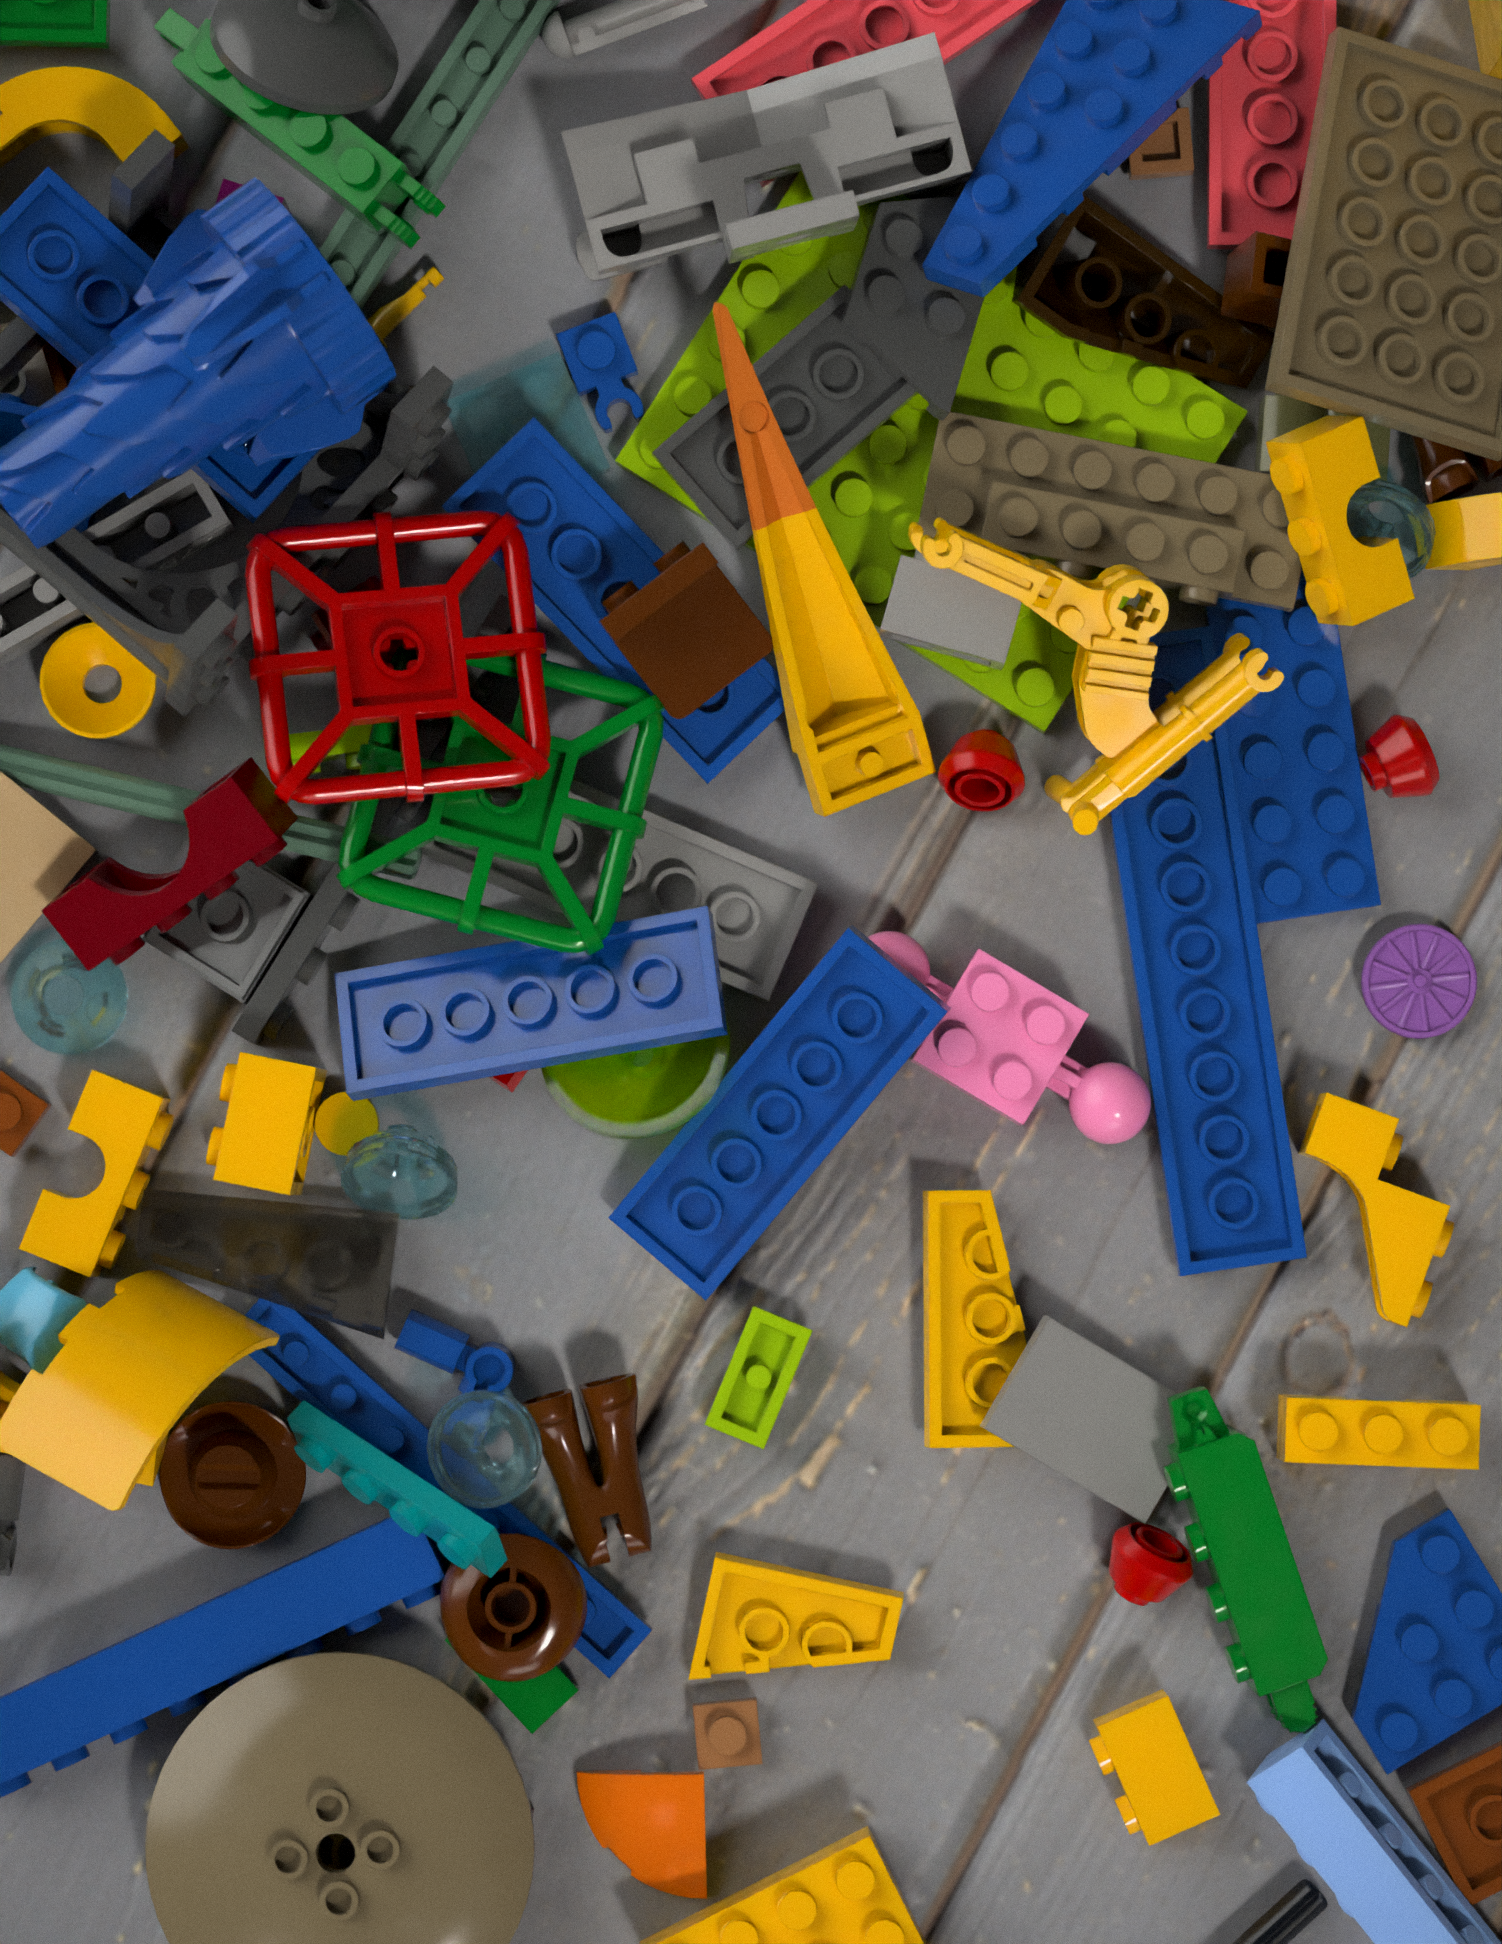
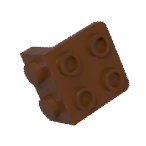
M684 540L653 563L660 573L654 580L642 589H639L631 580L601 604L609 614L599 621V624L651 692L657 695L667 713L676 719L687 717L769 654L773 648L771 635L717 566L719 562L706 545L702 542L691 550Z

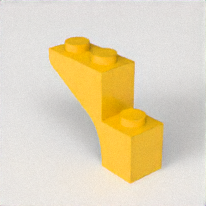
M1327 1092L1319 1093L1298 1153L1328 1166L1341 1176L1351 1188L1359 1207L1376 1312L1382 1319L1407 1327L1411 1316L1421 1318L1429 1301L1433 1283L1424 1279L1432 1256L1442 1258L1449 1245L1454 1229V1222L1446 1219L1450 1205L1378 1180L1381 1169L1391 1172L1398 1158L1403 1142V1135L1395 1133L1399 1118Z

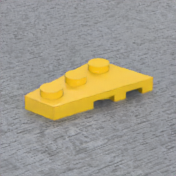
M716 1552L688 1680L711 1678L712 1674L746 1671V1674L770 1672L771 1668L811 1665L814 1668L890 1660L904 1592Z

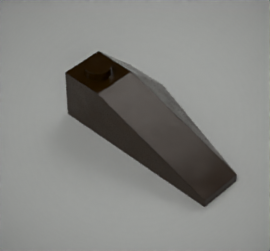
M1083 195L1084 200L1068 216L1061 213L1036 237L1038 245L1017 265L1012 302L1063 338L1240 390L1247 389L1274 341L1275 334L1261 324L1221 315L1223 298L1221 294L1085 195Z

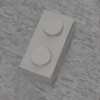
M916 549L914 558L904 555L900 557L879 636L1002 670L1022 602L952 569L933 567L925 560L922 553Z

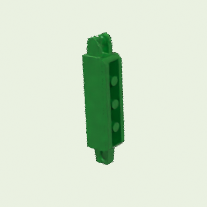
M169 7L154 28L166 42L179 51L171 63L192 88L370 228L378 232L382 227L406 247L412 249L421 237L416 233V229L403 218H398L394 215V211L406 197L410 198L425 214L432 215L435 218L439 216L446 206L433 193L417 182L402 161L341 114L324 115L299 111L275 103L254 92L235 78L215 53L210 38L211 19L206 18L200 27L196 28Z
M1204 1386L1175 1394L1167 1398L1175 1443L1169 1444L1167 1447L1173 1463L1163 1466L1176 1503L1183 1500L1186 1501L1193 1522L1190 1525L1184 1526L1185 1536L1196 1563L1206 1560L1213 1584L1205 1586L1204 1591L1216 1623L1227 1622L1234 1643L1224 1647L1231 1672L1238 1684L1246 1681L1247 1685L1259 1697L1265 1695L1268 1705L1272 1708L1271 1713L1275 1715L1274 1718L1277 1721H1280L1284 1729L1287 1728L1290 1733L1303 1732L1305 1734L1306 1730L1313 1724H1316L1315 1718L1318 1717L1315 1714L1317 1708L1313 1706L1315 1701L1307 1680L1320 1676L1328 1658L1256 1443L1253 1439L1246 1436L1244 1432L1225 1424L1209 1391Z

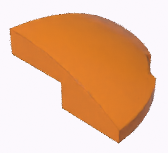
M640 1769L576 1772L582 1809L594 1836L602 1848H609L621 1862L631 1869V1876L648 1886L672 1895L707 1899L704 1771L641 1773Z

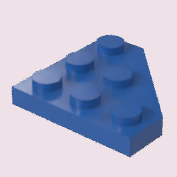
M1447 1507L1392 1540L1379 1604L1377 1603L1365 1653L1367 1657L1359 1691L1356 1692L1351 1712V1719L1387 1775L1502 1705V1593L1452 1511Z

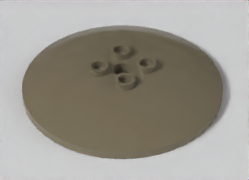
M351 1651L319 1652L286 1659L249 1674L210 1702L188 1725L170 1752L153 1792L147 1818L145 1839L146 1872L156 1915L169 1944H509L519 1926L527 1904L533 1878L535 1857L534 1823L523 1777L511 1751L486 1716L462 1693L431 1673L394 1658ZM342 1834L350 1839L355 1849V1858L350 1866L344 1869H332L323 1863L319 1855V1845L325 1836Z

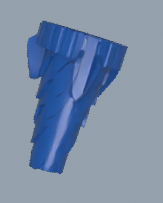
M253 177L210 209H196L185 217L167 239L143 283L133 297V300L140 309L110 332L112 342L76 370L68 387L21 420L26 430L0 448V503L18 528L28 536L36 549L41 548L67 533L122 492H125L130 499L162 476L171 479L187 472L222 446L226 451H232L245 443L244 451L257 467L271 460L292 458L351 438L361 429L365 404L387 389L389 382L397 377L394 365L364 314L311 239L276 196L259 179L257 180L256 177Z

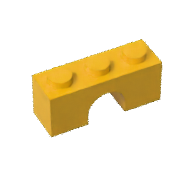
M1327 415L1267 441L1266 446L1271 459L1270 476L1282 497L1289 521L1287 528L1288 538L1292 547L1298 553L1307 583L1305 586L1306 599L1310 608L1316 614L1318 623L1355 626L1415 599L1398 538L1361 536L1355 539L1347 524V508L1354 492L1362 485L1380 478L1364 417Z
M92 1069L68 1129L90 1138L99 1146L105 1159L103 1179L93 1192L80 1198L66 1195L54 1189H43L19 1249L90 1278L98 1277L102 1267L112 1270L126 1238V1234L117 1231L126 1208L128 1207L133 1210L138 1208L150 1180V1175L142 1172L150 1149L153 1148L160 1151L163 1148L173 1125L174 1115L166 1112L171 1099L105 1072Z
M1278 1394L1276 1458L1289 1463L1479 1470L1481 1405L1470 1401L1420 1399L1369 1400L1341 1396Z

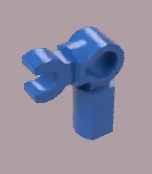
M411 1309L394 1348L450 1374H453L455 1368L464 1372L458 1386V1390L464 1395L461 1400L453 1402L445 1410L440 1420V1431L447 1434L454 1418L460 1415L470 1416L476 1423V1431L472 1436L470 1445L478 1447L484 1441L489 1430L490 1419L486 1411L488 1405L498 1406L505 1388L514 1376L515 1358L510 1349L502 1343L492 1341L476 1346L468 1342L470 1334Z

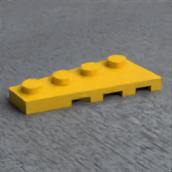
M991 1190L923 1191L924 1447L927 1448L1014 1447L980 1427L982 1420L1027 1345L1024 1335L1026 1328L1020 1305H1017L1009 1276L1011 1269Z

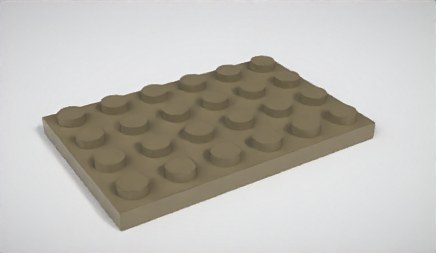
M1340 26L1328 35L1265 390L1345 415L1363 416L1365 421L1488 459L1502 460L1501 79Z

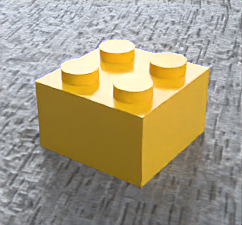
M244 1052L239 1053L237 1064L227 1063L219 1095L220 1101L229 1103L224 1127H213L206 1156V1164L216 1166L213 1180L286 1195H302L315 1133V1116L321 1104L328 1070Z

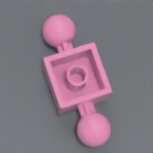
M896 931L878 932L868 937L951 1007L948 1013L918 1047L910 1060L911 1062L1019 1126L1025 1124L1045 1088H1048L1069 1101L1070 1115L1074 1124L1083 1135L1095 1142L1102 1144L1122 1143L1134 1137L1144 1127L1150 1114L1151 1097L1145 1081L1136 1071L1126 1065L1115 1062L1099 1063L1087 1068L1066 1055L1089 1016L1087 1012L979 948L975 951L953 988L930 974L928 957L922 946L912 937Z

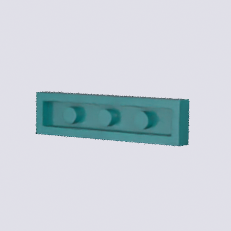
M305 1400L287 1417L297 1441L294 1450L309 1467L319 1473L329 1469L341 1477L343 1485L355 1498L367 1505H370L375 1500L387 1508L391 1518L410 1535L418 1537L423 1532L437 1542V1546L442 1554L459 1568L467 1569L472 1565L492 1578L508 1560L496 1527Z

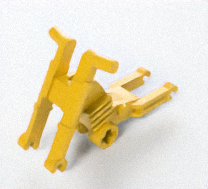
M938 517L934 521L933 526L936 529V535L933 539L929 535L923 536L924 531L919 523L912 522L909 525L908 536L910 542L933 567L952 569L1018 599L1077 642V651L1071 675L1077 718L1083 734L1103 754L1095 760L1096 764L1074 782L1061 775H1053L1047 779L1044 789L1046 795L1059 803L1062 810L1068 813L1069 818L1072 820L1073 828L1078 834H1092L1097 829L1098 822L1125 799L1139 794L1202 740L1207 743L1213 738L1210 734L1258 693L1276 689L1284 679V674L1276 667L1268 668L1264 675L1259 676L1257 674L1268 660L1267 653L1261 648L1250 650L1240 660L1239 655L1242 650L1250 645V639L1243 633H1237L1226 641L1223 653L1175 694L1172 691L1166 694L1167 700L1152 712L1148 701L1149 687H1151L1152 671H1154V658L1157 655L1158 646L1154 642H1149V638L1158 633L1165 625L1169 606L1165 593L1143 572L1131 565L1118 564L1106 568L1096 579L1083 580L1045 560L1030 559L950 524L942 517ZM1137 594L1141 596L1137 607L1133 605H1125L1123 609L1119 607L1123 596L1128 598H1135Z

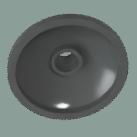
M219 0L211 18V43L215 53L226 69L254 92L292 109L324 115L350 114L366 110L382 101L388 95L398 72L399 59L393 39L377 16L358 0Z

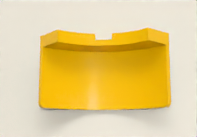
M161 1270L143 1271L117 1282L114 1293L118 1295L101 1308L90 1303L87 1304L58 1334L59 1342L64 1344L63 1348L51 1361L43 1374L31 1369L0 1421L1 1450L111 1511L124 1508L133 1488L154 1452L196 1397L216 1377L235 1362L256 1350L268 1346H276L280 1338L278 1333Z

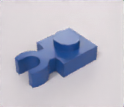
M616 312L557 333V340L579 397L597 390L599 398L595 406V415L601 430L605 434L613 431L608 417V410L615 403L627 404L631 408L636 422L641 421L644 416L642 401L633 390L624 387L622 382L625 379L638 375V369Z

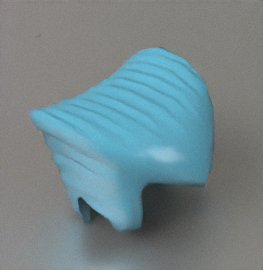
M32 1266L22 1269L0 1290V1343L20 1356L31 1369L43 1374L64 1346V1344L59 1342L58 1334L87 1303L84 1299L59 1288L55 1281L45 1280L36 1274L35 1270L37 1267Z

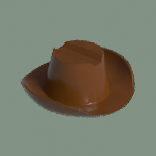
M236 1401L209 1404L186 1416L175 1427L166 1442L159 1471L162 1496L169 1513L177 1525L194 1540L219 1549L250 1547L267 1540L281 1530L296 1512L303 1497L306 1484V1463L294 1450L297 1441L291 1429L271 1412L253 1404Z
M504 1533L498 1535L508 1560L492 1578L472 1565L467 1569H462L451 1562L441 1586L440 1613L442 1624L451 1646L469 1668L487 1678L505 1682H517L533 1679L545 1674L557 1666L571 1652L579 1640L585 1625L587 1595L579 1571L561 1551L535 1537L516 1533Z

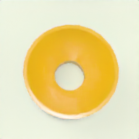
M91 622L78 625L66 631L52 643L43 659L40 669L39 686L46 708L62 727L76 735L89 739H107L131 730L146 716L156 694L157 676L97 624ZM100 666H109L116 669L122 680L120 693L114 700L107 703L92 701L85 690V681L88 674Z

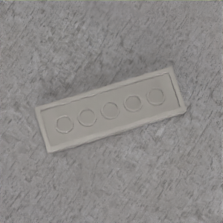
M574 779L572 780L569 798L618 810L619 798ZM511 786L484 789V792L493 796L492 804L499 807H505L508 800L518 801L521 796V792L513 789ZM644 809L642 818L647 821L644 838L636 839L614 923L708 906L713 914L721 982L769 1002L819 883ZM562 818L553 857L589 916L612 832L607 829ZM432 841L420 848L422 855L472 875L477 852L438 841ZM493 856L487 883L564 915L537 868Z

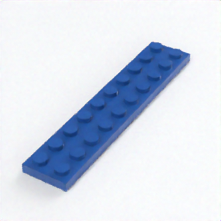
M1212 626L1157 633L1149 638V642H1154L1158 646L1157 655L1154 658V671H1152L1151 687H1149L1148 701L1152 712L1167 700L1166 694L1170 691L1175 694L1216 659ZM1226 721L1210 734L1213 738L1207 743L1202 740L1135 797H1128L1109 813L1178 1276L1307 1258Z

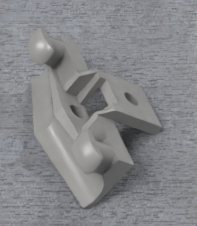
M935 32L745 91L561 131L587 229L579 232L576 239L577 260L585 276L591 281L604 280L650 268L667 262L668 258L675 254H681L721 242L723 243L729 264L753 258L758 254L806 241L854 231L860 216L858 206L901 194L912 198L968 182L976 167L975 152L967 136L961 131ZM798 171L803 172L814 200L749 217L746 185Z

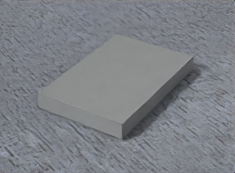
M1044 1315L982 1420L980 1427L1145 1524L1168 1485L1163 1466L1173 1463L1167 1445L1175 1443L1167 1398L1177 1393L1054 1319Z

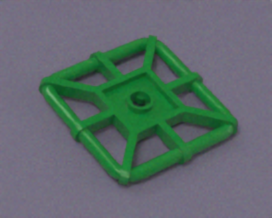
M402 643L396 649L390 661L394 670H406L409 661L417 660L416 651L405 650ZM546 653L541 654L546 687L624 707L626 710L571 741L551 735L550 756L547 759L550 768L540 780L532 778L527 782L511 786L513 789L521 792L518 801L508 800L505 807L492 804L493 796L484 792V789L435 793L427 822L365 857L364 854L379 799L352 801L339 846L338 865L340 872L336 875L344 890L352 889L355 894L371 902L457 924V931L472 935L474 929L558 952L580 953L585 951L588 956L604 948L602 941L608 936L616 920L636 839L644 838L647 821L642 816L663 739L664 719L662 712L665 711L664 705L656 694L651 696L646 690L632 683L546 660ZM503 656L466 660V665L518 679L515 657ZM519 695L512 725L502 723L525 741ZM459 716L448 717L452 724V730L443 763L420 757L421 769L512 760ZM397 722L372 725L368 743L360 745L356 761L361 764L359 775L402 771L401 752L393 750L398 732ZM638 727L618 810L569 798L568 795L578 759L627 731ZM562 818L607 829L612 832L589 916L553 857ZM432 841L477 852L465 900L380 878L374 874ZM493 856L537 868L570 923L571 928L481 905Z

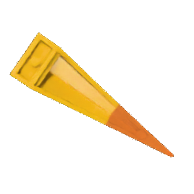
M714 302L712 309L791 748L792 752L798 754L814 813L826 817L936 772L920 712L881 640L815 506L768 403L730 312L722 303Z

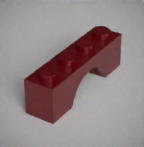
M250 757L204 789L183 810L189 833V849L182 868L162 874L142 873L108 857L64 888L41 911L88 972L107 958L111 960L114 966H117L145 945V941L140 935L155 925L162 934L193 911L187 903L203 892L209 901L216 898L240 878L235 869L251 859L258 868L282 851L288 845L282 835L293 825L298 817L286 802L274 794L276 788L253 758Z

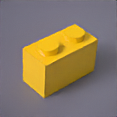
M1163 1689L1093 1719L1099 1736L1088 1741L1103 1775L1105 1776L1115 1771L1125 1795L1114 1799L1129 1835L1142 1831L1145 1840L1151 1846L1220 1815L1169 1696Z

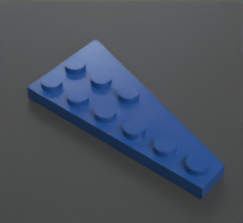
M1066 0L922 265L926 279L984 298L1038 245L1036 237L1061 213L1068 216L1084 200L1082 192L1102 173L1109 176L1177 110L1176 101L1200 77L1208 80L1223 65L1222 56L1241 37L1248 41L1263 26L1260 11L1224 0Z

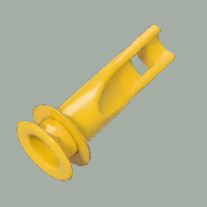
M434 266L404 295L379 308L367 320L383 347L387 348L383 339L426 298L422 290L428 284L436 288L444 280V277Z

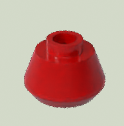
M1397 714L1393 715L1366 740L1367 754L1359 757V763L1368 785L1374 792L1383 789L1390 798L1420 797L1432 794L1440 779L1439 769L1424 732L1413 718Z
M980 729L961 736L942 761L938 771L939 784L950 799L956 804L974 811L988 812L1002 809L1015 801L1022 794L1025 786V776L1015 746L1003 735L990 729Z
M1134 1522L1117 1529L1113 1535L1109 1574L1115 1582L1114 1589L1127 1601L1141 1606H1145L1149 1602H1162L1192 1577L1193 1566L1188 1549L1166 1531L1150 1524Z

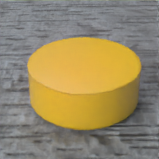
M339 1092L328 1097L319 1106L314 1122L315 1132L321 1144L332 1153L352 1156L364 1152L375 1142L380 1129V1119L377 1109L369 1099L352 1101L346 1092Z

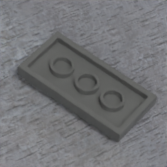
M845 284L752 365L808 489L918 394L903 377L897 382L879 364L878 357L871 349L861 346L839 325L850 292ZM725 388L652 452V456L737 552L753 538L728 393L727 388Z

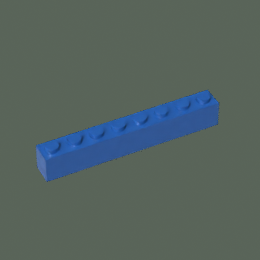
M390 1516L0 1696V1798L32 1783L28 1771L48 1762H51L55 1772L71 1766L90 1756L87 1744L108 1734L114 1745L149 1729L145 1717L167 1707L172 1718L190 1711L207 1702L203 1690L225 1680L230 1687L249 1674L262 1669V1663L285 1653L287 1659L296 1656L313 1654L324 1648L320 1636L343 1626L347 1636L363 1631L383 1620L379 1609L402 1599L405 1608L409 1609L434 1598L441 1592L437 1582L443 1580L447 1572L446 1564L436 1542L423 1532L418 1537L410 1535L397 1525Z

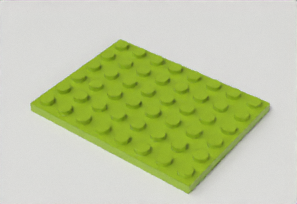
M802 171L798 173L775 210L814 200ZM901 194L858 206L860 216L854 231L806 241L758 254L753 258L742 261L717 302L722 303L728 308L752 365L844 284L850 290L873 213L879 203L912 199ZM1017 266L984 297L952 403L951 412L1209 463H1216L1248 412L1189 374L1061 337L1012 302ZM712 309L615 460L616 465L711 525L712 523L653 458L652 452L726 388ZM919 393L808 489L838 554L875 628L879 631L900 557L904 555L914 558L916 548L910 542L908 529L912 522L919 523L939 419L934 418L926 410L929 403ZM753 537L744 546L756 553ZM1092 573L1091 580L1096 579L1099 574ZM1123 596L1119 607L1123 609L1130 598ZM1023 603L1020 607L1002 670L898 642L1042 734L1045 733L1073 688L1071 675L1077 651V642Z

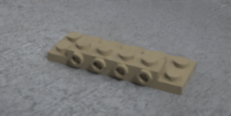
M951 411L944 421L939 420L919 518V524L924 531L923 536L929 535L933 539L936 535V529L933 526L936 518L942 517L950 524L1030 559L1045 560L1083 580H1091L1092 573L1100 574L1106 568L1113 565L1126 564L1139 569L1157 586L1180 590L1179 600L1187 603L1215 607L1217 606L1218 598L1288 612L1293 611L1302 566L1298 553L1289 541L1287 532L1289 521L1281 494L1274 486L1270 474Z

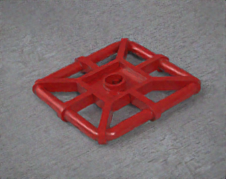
M481 510L392 518L390 511L373 513V519L289 526L269 531L265 535L257 533L246 545L249 554L246 558L245 580L254 658L249 660L248 666L250 679L257 681L265 759L271 781L277 787L274 791L275 795L286 803L294 800L298 803L314 805L404 796L406 803L423 801L425 794L510 787L527 782L532 778L540 780L550 768L547 759L550 756L551 732L541 654L547 651L545 634L538 632L529 552L523 533L518 528L520 521L508 511L501 515L497 512ZM485 536L446 584L400 588L395 543ZM376 545L382 590L338 593L288 553ZM502 549L513 634L463 638L459 597L495 553ZM271 570L276 571L327 612L332 650L280 654ZM391 640H402L405 650L416 651L417 660L409 661L406 670H394L392 663H384L382 661L380 653L389 651ZM503 656L516 658L525 741L470 698L466 660ZM334 672L339 712L293 766L283 678L293 675ZM459 716L512 760L421 769L416 720ZM397 722L402 771L309 779L311 774L351 726Z

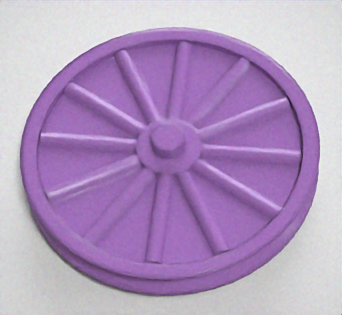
M1411 924L1387 933L1371 948L1362 968L1361 990L1368 1010L1384 1028L1402 1037L1424 1039L1441 1035L1454 1028L1463 1020L1475 999L1477 973L1469 951L1453 934L1433 925Z

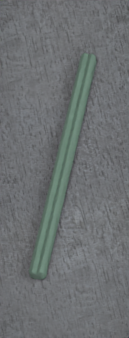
M0 744V770L19 786L183 826H187L183 810L201 793L192 789ZM296 815L298 819L282 835L288 843L283 850L338 863L339 846L345 826ZM370 832L364 857L396 838ZM419 848L380 870L378 873L407 880L414 879L420 868L422 850Z

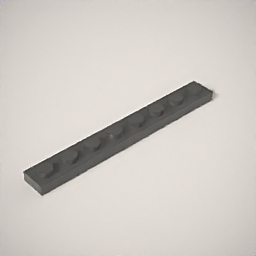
M499 595L474 637L513 634L509 600L506 596ZM467 665L470 698L482 706L495 682L487 678L490 671ZM448 717L422 720L417 728L421 758L443 763L452 730V724ZM405 796L379 799L370 832L389 836L399 818L409 823L423 801L406 803ZM337 862L332 866L231 1030L254 1045L259 1046L265 1036L273 1041L279 1036L294 1010L286 1001L299 981L306 986L313 981L327 957V953L319 949L332 927L342 932L360 904L361 899L353 895L354 891L352 889L344 890L336 875L340 872V868Z

